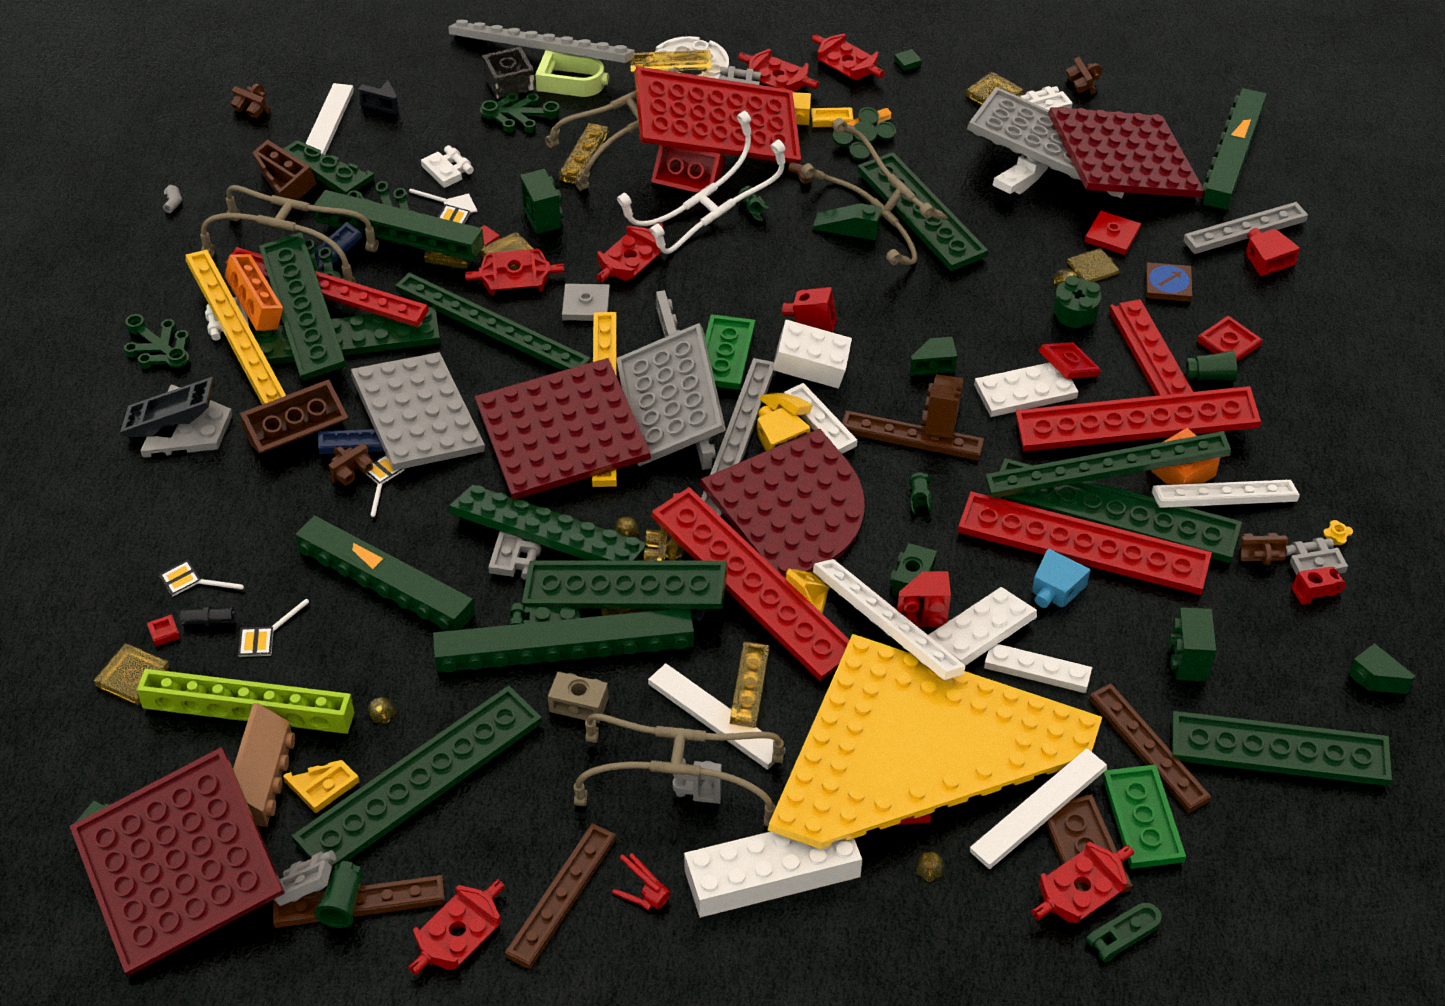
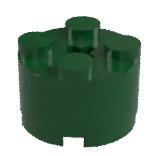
M1076 276L1066 277L1065 281L1060 283L1056 289L1053 314L1056 315L1057 320L1061 324L1072 328H1082L1084 325L1088 324L1089 326L1093 324L1097 319L1101 301L1100 286L1095 282L1077 278Z

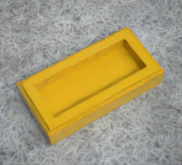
M852 108L811 109L812 127H832L833 121L837 118H842L845 122L853 120Z

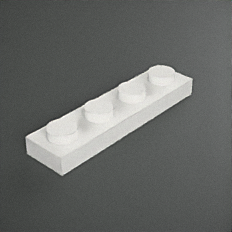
M804 383L784 392L785 394L797 396L813 405L810 414L800 416L814 431L821 429L841 454L857 447V439Z
M1000 644L988 650L984 665L986 669L1082 693L1087 691L1092 667Z

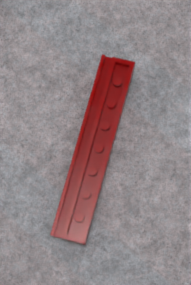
M1139 299L1119 303V306L1110 305L1109 313L1155 395L1193 392L1142 301Z

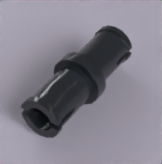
M210 606L198 610L183 609L181 610L180 620L182 626L204 625L205 627H211L212 624H234L235 611L233 607L212 609Z

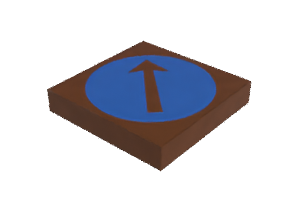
M1147 262L1146 298L1191 302V266Z

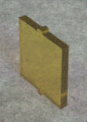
M1101 248L1067 260L1068 264L1073 268L1074 274L1090 282L1119 274V269L1112 262V258H1109Z

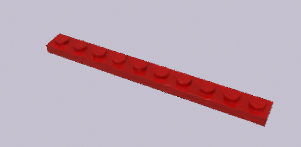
M236 247L231 255L251 254L265 279L270 282L262 255ZM315 271L324 299L415 327H419L429 311L426 304Z

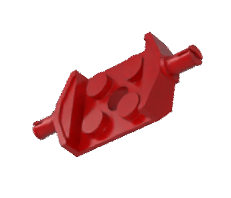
M817 34L812 36V42L820 45L817 60L857 81L871 74L880 79L883 78L885 71L876 67L879 52L876 51L873 55L862 51L846 42L845 34L828 37L827 39Z
M771 49L764 50L754 56L744 54L743 52L738 56L739 61L748 63L749 69L761 72L760 80L755 81L765 85L793 90V93L805 86L815 90L819 87V81L808 77V63H805L801 68L772 57Z
M657 222L664 229L663 224ZM627 226V234L604 254L601 251L597 252L598 263L601 269H603L596 275L599 282L603 283L609 276H615L624 281L630 280L662 253L660 248L657 247L650 228Z
M539 249L487 253L484 256L481 267H479V271L465 272L466 281L480 279L491 296L495 295L494 290L539 287L540 292L543 291L548 275H551L550 273H564V264L550 265ZM512 265H518L520 267L518 270L515 271L509 269V267Z
M1088 842L1085 850L1050 874L1046 875L1043 873L1040 876L1039 884L1044 902L1031 910L1032 915L1036 916V920H1040L1051 912L1052 914L1056 913L1067 922L1078 923L1126 889L1128 882L1122 862L1133 856L1134 850L1127 844L1116 853H1112L1092 842ZM1078 882L1086 883L1089 886V890L1085 892L1076 889L1075 884Z
M496 879L486 891L458 885L456 887L457 894L420 930L417 927L413 929L414 937L421 953L408 966L411 973L417 976L427 964L430 966L434 964L446 970L456 969L501 924L500 915L494 905V898L505 888L504 884ZM457 927H462L466 930L461 936L450 934Z

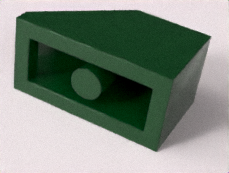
M953 337L930 338L911 356L910 376L956 372L957 353Z
M1375 643L1354 659L1349 671V675L1368 691L1407 694L1415 679L1414 674Z

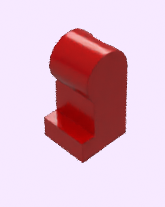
M1324 567L1299 571L1291 589L1303 605L1311 603L1313 598L1339 594L1346 587V583L1335 567Z

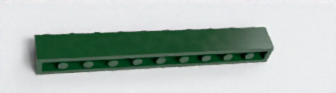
M668 609L433 633L437 673L520 664L529 665L532 663L556 662L570 659L580 660L583 658L608 657L620 654L631 655L640 652H658L661 650L694 647V630L690 609Z

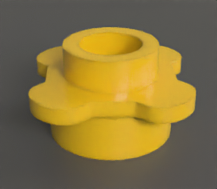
M1333 520L1330 522V527L1325 529L1323 534L1327 539L1331 538L1334 545H1342L1346 543L1347 537L1352 535L1353 530L1339 521Z

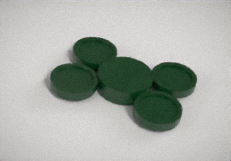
M864 107L859 111L858 119L860 122L856 123L854 127L871 144L874 143L876 136L881 140H891L894 138L896 128L892 123L882 121L875 128L874 125L878 122L879 114L874 108ZM834 130L832 139L835 144L848 146L852 143V140L854 141L849 149V154L853 159L864 161L869 157L870 152L860 138L854 134L838 133Z

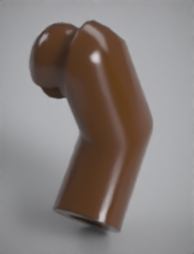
M791 162L788 171L798 174L802 183H810L813 177L807 179L801 173L804 165Z

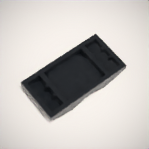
M210 377L129 405L120 433L124 437L154 436L161 428L171 427L177 423L190 424L209 407L215 383L214 378Z

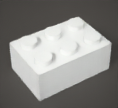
M785 320L772 370L839 389L846 371L852 338Z

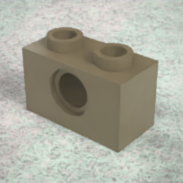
M557 672L548 694L549 712L587 720L588 716L593 713L603 714L609 699L608 683L598 679L579 677L571 673Z

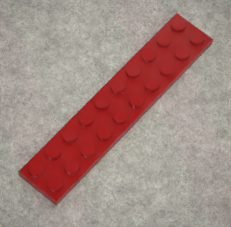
M1250 386L1016 410V420L1023 452L1172 437L1186 428L1194 434L1260 428L1261 424Z
M690 487L652 511L651 517L696 561H727L728 569L725 589L820 682L837 670L850 640Z
M970 492L958 526V533L1043 555H1045L1049 548L1082 565L1198 595L1202 594L1212 554L1209 551L999 498L991 499V496Z

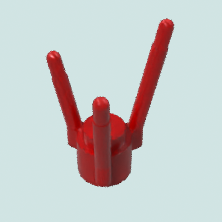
M633 853L629 855L632 861L625 855H621L620 859L646 883L641 891L644 899L617 889H613L612 893L639 904L648 911L652 906L657 910L663 907L669 899L671 891L660 883Z

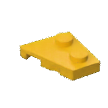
M342 760L328 763L325 766L310 767L307 773L292 776L290 772L283 775L284 782L315 813H318L359 783L358 775Z

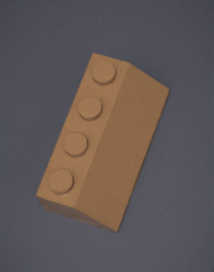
M253 703L233 770L256 825L267 827L270 816L275 814L276 794L282 790V773L288 769L289 749L294 747L295 733H292L289 721L259 703Z

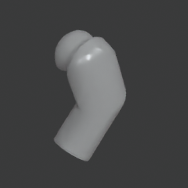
M169 185L164 190V195L167 194L169 200L163 205V209L167 213H172L182 202L179 188Z

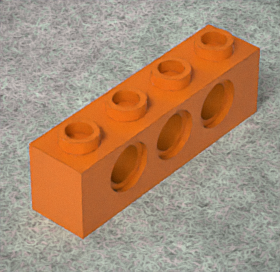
M251 254L229 255L224 277L256 331L278 330L283 306Z

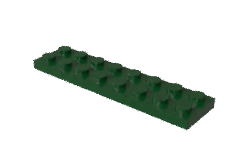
M894 152L880 157L889 172L902 181L916 195L919 201L923 204L929 203L935 209L947 215L948 218L946 220L933 217L926 219L919 213L920 207L910 202L904 195L901 196L893 208L897 215L950 271L988 256V249ZM873 159L858 165L857 172L887 203L896 188L888 181V177L883 173L876 161Z
M302 232L260 245L259 248L273 292L283 306L281 317L302 381L346 367L347 365Z
M434 306L428 307L429 311L419 327L376 314L331 319L343 356L440 344L436 309ZM279 325L278 330L256 331L254 329L255 339L269 365L296 362L284 325Z
M471 485L449 506V514L587 561H639L648 549V543L640 541L638 538L628 537L614 530L604 529L595 526L593 523L583 522L569 515H562L550 511L548 508L529 504L524 500H512L511 497L503 493H496L479 485Z
M530 561L522 604L524 606L571 607L573 609H723L728 565L727 561Z
M1173 711L1172 757L1179 759L1180 762L1390 786L1392 781L1389 736Z

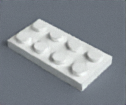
M1051 363L975 378L974 386L990 417L1016 412V410L1072 400L1078 397V390L1072 379H1066Z
M1000 587L928 636L966 666L1037 618V610Z

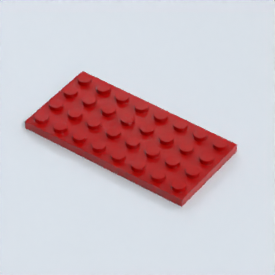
M639 66L634 70L640 142L741 156L745 146V135L737 115L746 111L751 117V122H749L751 143L746 157L777 161L775 153L771 149V144L780 140L785 146V163L795 162L799 164L801 161L793 90Z

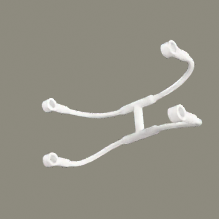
M746 111L737 115L745 135V146L736 164L721 179L702 189L685 201L681 207L653 220L638 221L632 217L633 213L630 206L632 202L629 196L623 193L617 197L624 216L630 223L636 226L654 225L650 228V232L662 253L670 254L674 252L701 227L708 225L736 205L735 203L770 185L782 174L785 163V146L780 140H777L771 144V149L775 153L779 168L771 178L733 199L730 198L719 207L707 197L737 171L748 154L751 143L749 123L751 122V117ZM699 202L711 211L672 247L665 248L666 244L663 237L665 232L657 222H664L684 210H689Z

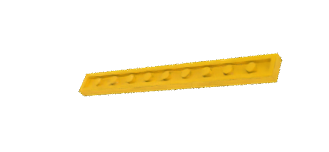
M208 250L186 254V263L262 405L286 396Z
M616 312L594 313L593 362L609 358L617 377ZM617 470L593 476L592 486L617 487Z

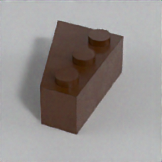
M266 140L252 152L259 170L277 196L299 200L317 184L309 165L269 140Z
M936 374L934 383L929 384L925 410L922 416V424L926 425L925 434L953 438L964 378Z

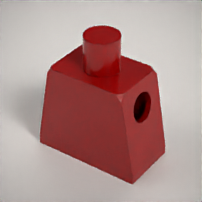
M1253 228L1249 231L1246 255L1260 276L1296 265L1300 248L1278 230L1272 229L1262 233L1258 228Z
M832 287L799 290L796 293L794 303H783V316L795 317L797 323L833 333L837 316Z

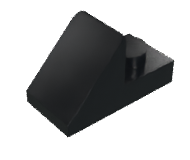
M388 80L381 89L363 84L359 87V98L362 106L396 115L399 113L397 96Z

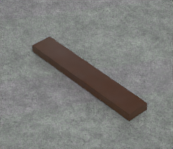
M851 411L845 412L842 421L847 430L855 436L977 461L980 459L984 444V438L955 432L953 438L925 434V426Z
M1111 683L1090 694L1089 700L1146 765L1157 766L1162 784L1188 813L1210 802V794L1179 759L1172 757V751Z
M593 823L590 825L505 951L506 958L531 969L616 841V834Z
M438 875L360 886L354 917L445 904L443 877ZM325 891L307 894L295 902L291 901L282 906H279L273 900V923L275 928L320 922L315 917L314 911Z

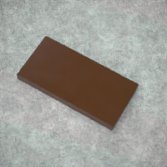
M1092 794L1072 799L1045 822L1062 865L1085 850L1088 842H1092L1112 853L1117 852ZM1122 863L1128 882L1126 889L1121 892L1125 893L1132 890V884ZM1078 882L1075 884L1076 889L1085 892L1089 890V886L1086 883Z

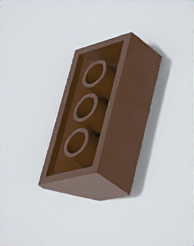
M329 379L240 413L242 428L251 446L259 454L349 420Z

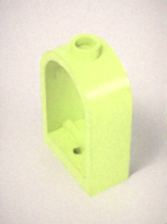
M545 50L535 74L537 91L579 97L593 96L602 91L604 85H608L609 73L604 72V65L599 59ZM553 70H559L566 72L589 74L593 76L588 78H578L552 74Z

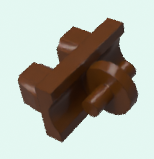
M1080 57L1075 58V65L1066 69L1069 80L1071 82L1074 81L1073 84L1078 94L1086 90L1091 95L1096 93L1097 91L1092 83L1094 79L1098 80L1102 74L1101 66L1097 63H1089L1086 68Z
M254 84L252 87H248L247 90L236 86L232 89L235 97L230 104L234 110L242 112L247 105L246 112L255 119L262 112L267 114L270 112L271 108L265 104L266 93H264L262 85Z
M364 443L354 449L349 447L346 450L338 446L334 449L335 457L330 459L331 463L328 465L331 471L330 480L333 483L340 481L345 486L355 480V473L353 471L356 469L365 474L373 469V461L368 455V447Z
M1268 533L1265 536L1243 534L1239 555L1240 561H1262L1263 565H1270L1271 561H1285L1286 545L1288 543L1287 536H1278L1277 533Z

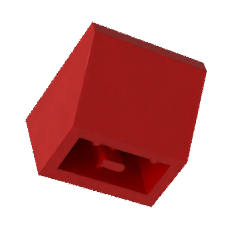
M948 571L920 573L899 591L897 611L917 627L939 628L946 624L951 598Z

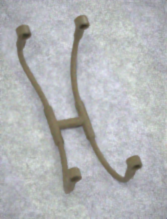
M673 67L669 71L679 72L678 67ZM636 90L610 102L609 105L563 118L552 127L550 135L545 137L549 148L558 146L559 128L565 123L611 109L615 110L626 104L637 118L636 121L628 124L626 128L610 137L593 154L582 171L580 178L575 180L578 190L582 191L589 188V171L600 154L619 137L639 129L638 109L634 101L637 99Z
M842 118L835 119L832 123V128L838 133L854 134L860 138L896 190L884 206L877 198H873L861 188L826 175L824 172L816 170L810 163L802 167L801 173L807 179L812 177L819 180L824 179L849 188L868 199L871 205L882 207L881 215L893 227L899 230L912 254V259L901 255L897 250L892 249L887 253L886 259L892 265L898 263L905 266L915 264L917 261L915 246L906 230L899 223V220L891 213L892 209L901 196L904 195L910 202L920 207L919 213L926 219L933 217L946 220L948 218L947 215L935 209L929 203L923 204L919 201L916 195L902 181L889 172L871 143L860 131L856 130L854 126L847 124Z
M231 185L227 189V213L207 218L202 224L200 234L203 245L201 251L208 250L212 258L215 254V245L211 244L207 227L216 220L228 219L238 221L239 219H246L281 229L301 231L329 244L342 260L343 280L356 283V279L352 276L351 266L348 264L342 249L333 240L318 231L297 225L295 222L285 221L291 209L356 217L366 225V251L375 253L379 246V241L375 239L374 228L371 226L370 221L358 212L314 206L307 202L275 195L268 196L238 185ZM232 191H240L256 198L270 201L271 204L280 205L282 208L275 218L263 215L242 214L240 209L236 208Z
M599 713L590 714L585 721L586 742L597 743L599 727H596L595 720L635 731L656 734V737L674 738L671 762L653 760L651 762H618L597 766L583 772L574 784V805L586 806L588 791L585 790L583 782L595 774L618 769H650L653 772L698 777L700 775L711 776L745 787L757 794L765 802L764 827L769 826L776 808L771 798L763 790L742 778L728 773L701 768L698 765L682 764L685 740L705 742V740L764 738L774 740L772 762L783 763L784 743L777 734L772 732L714 734L706 733V731L675 727H649Z

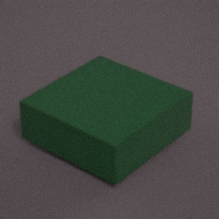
M912 49L897 53L894 56L895 62L903 71L919 67L922 63V60Z

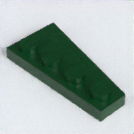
M298 140L283 149L309 165L314 177L337 193L347 195L350 191H357L374 180V172L369 170L363 172L355 164L350 163L347 165L342 163L338 157L323 155L321 150Z

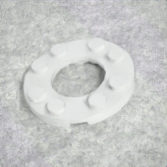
M689 36L667 40L658 45L656 51L649 57V68L669 71L670 63L675 58L686 55L698 56L703 58L708 63L705 72L702 71V74L697 76L719 79V76L726 77V75H720L721 67L729 68V57L726 51L719 44L711 40L707 43L700 40V37Z

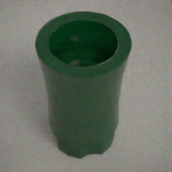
M1234 350L1187 358V380L1235 382L1237 379V361Z
M342 861L336 865L326 890L314 911L315 917L320 922L334 928H347L353 924L355 904L363 874L361 867L348 861Z

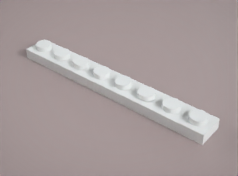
M831 559L814 564L813 573L850 602L854 608L867 616L870 621L878 625L887 635L895 639L904 649L917 657L921 663L934 671L938 677L947 680L964 674L966 666L837 561Z

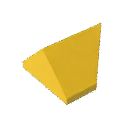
M788 569L786 580L823 614L827 594L831 587L812 572Z

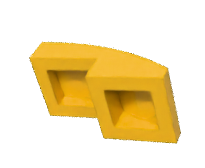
M785 393L765 394L759 398L774 411L784 407L795 416L810 414L813 407L809 402Z

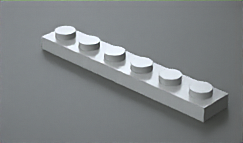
M1297 202L1187 233L1184 235L1183 241L1194 254L1248 239L1247 235L1253 228H1258L1263 233L1272 229L1279 230L1306 222L1308 214Z

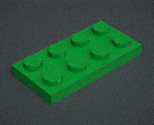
M711 314L705 340L716 387L741 390L754 334L755 320Z
M1147 765L1106 770L1103 772L1102 778L1123 847L1128 844L1134 850V855L1127 859L1130 869L1184 863L1186 855L1157 766Z

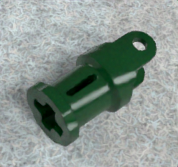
M746 186L745 188H742V189L739 191L738 195L742 194L743 192H745V191H747V190H749V189H751V188H753V187H752V186ZM756 193L740 200L741 203L747 206L749 213L758 221H763L760 213L764 208L770 210V206L762 197L757 196Z
M921 472L915 473L909 478V485L912 487L910 494L911 510L914 515H916V508L918 506L928 505L929 510L932 511V494L929 491L930 476Z

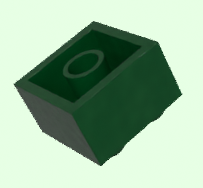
M545 169L520 175L523 209L536 234L561 228L563 212L559 203L562 202V196L559 189H555L552 176L549 177Z
M1180 607L1178 618L1173 619V633L1169 634V649H1173L1170 666L1171 669L1175 670L1176 680L1207 682L1216 653L1212 609Z

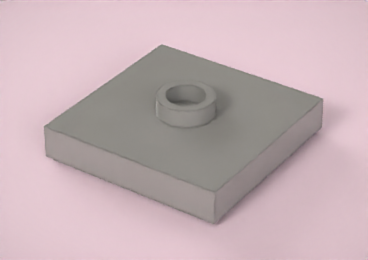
M565 284L562 320L594 321V313L608 312L610 284Z

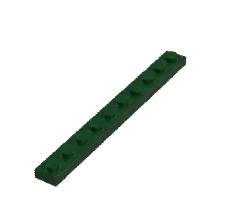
M408 273L395 285L396 292L419 303L426 304L428 307L434 306L436 311L562 371L591 363L590 357L411 273Z
M1224 431L989 473L986 474V483L991 499L1230 456L1231 448Z

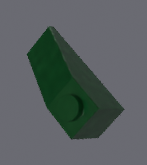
M860 203L818 212L813 224V230L876 241L880 229L882 207Z

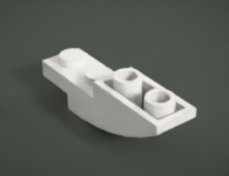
M1021 155L1018 158L1017 165L994 178L993 186L1009 194L1013 192L1021 194L1036 182L1049 166Z

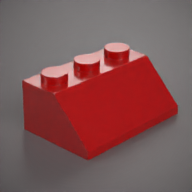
M659 145L651 182L698 193L708 185L721 179L726 157L713 152Z

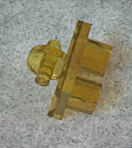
M661 526L660 530L646 529L645 545L658 547V549L645 548L643 561H665V556L669 558V561H675L676 558L681 557L684 549L673 538L667 542V532Z

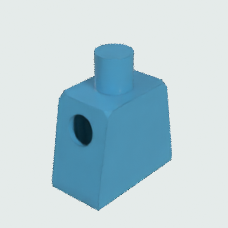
M1048 548L1034 578L1032 592L1037 595L1035 597L1036 604L1042 608H1047L1051 602L1060 607L1066 606L1087 586L1091 569Z

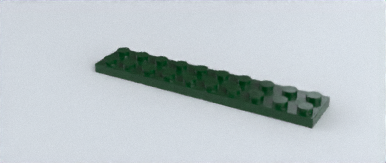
M1005 458L1000 471L1032 465ZM1092 481L998 497L999 499L1212 552V559L1231 563L1242 524L1238 520L1189 507L1159 508L1155 498Z
M508 685L292 835L293 842L309 860L314 854L319 852L326 853L332 850L336 855V860L329 863L332 866V873L336 865L342 861L352 859L541 725L542 717Z

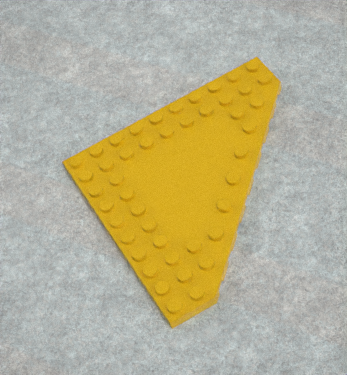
M852 634L769 822L768 831L818 849H823L831 846L832 842L841 839L848 841L866 835L868 830L878 827L881 830L899 824L902 819L911 816L918 818L933 813L936 808L945 805L951 807L966 802L969 797L978 794L985 796L1000 791L1003 786L1012 783L1018 785L1033 780L1034 776L1045 772L1049 775L1061 771L1085 749H1089L1092 752L1102 717L964 671L963 675L943 680L929 667L921 663L913 654Z

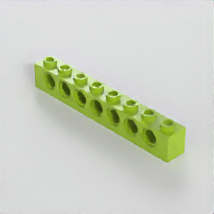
M153 669L144 670L137 687V693L144 709L248 721L253 703H259L289 721L290 727L348 734L354 716L351 694Z

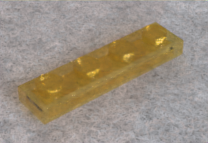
M710 50L634 53V58L630 60L631 72H634L637 66L669 71L673 67H678L679 71L711 69Z
M588 123L559 173V180L575 184V180L580 178L587 163L606 139L608 127Z
M744 641L729 724L756 728L769 645Z

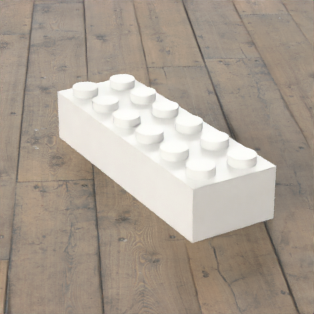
M767 832L684 853L685 873L699 917H704L861 877L862 857L855 839L848 841L841 839L832 842L829 847L818 849L779 834Z

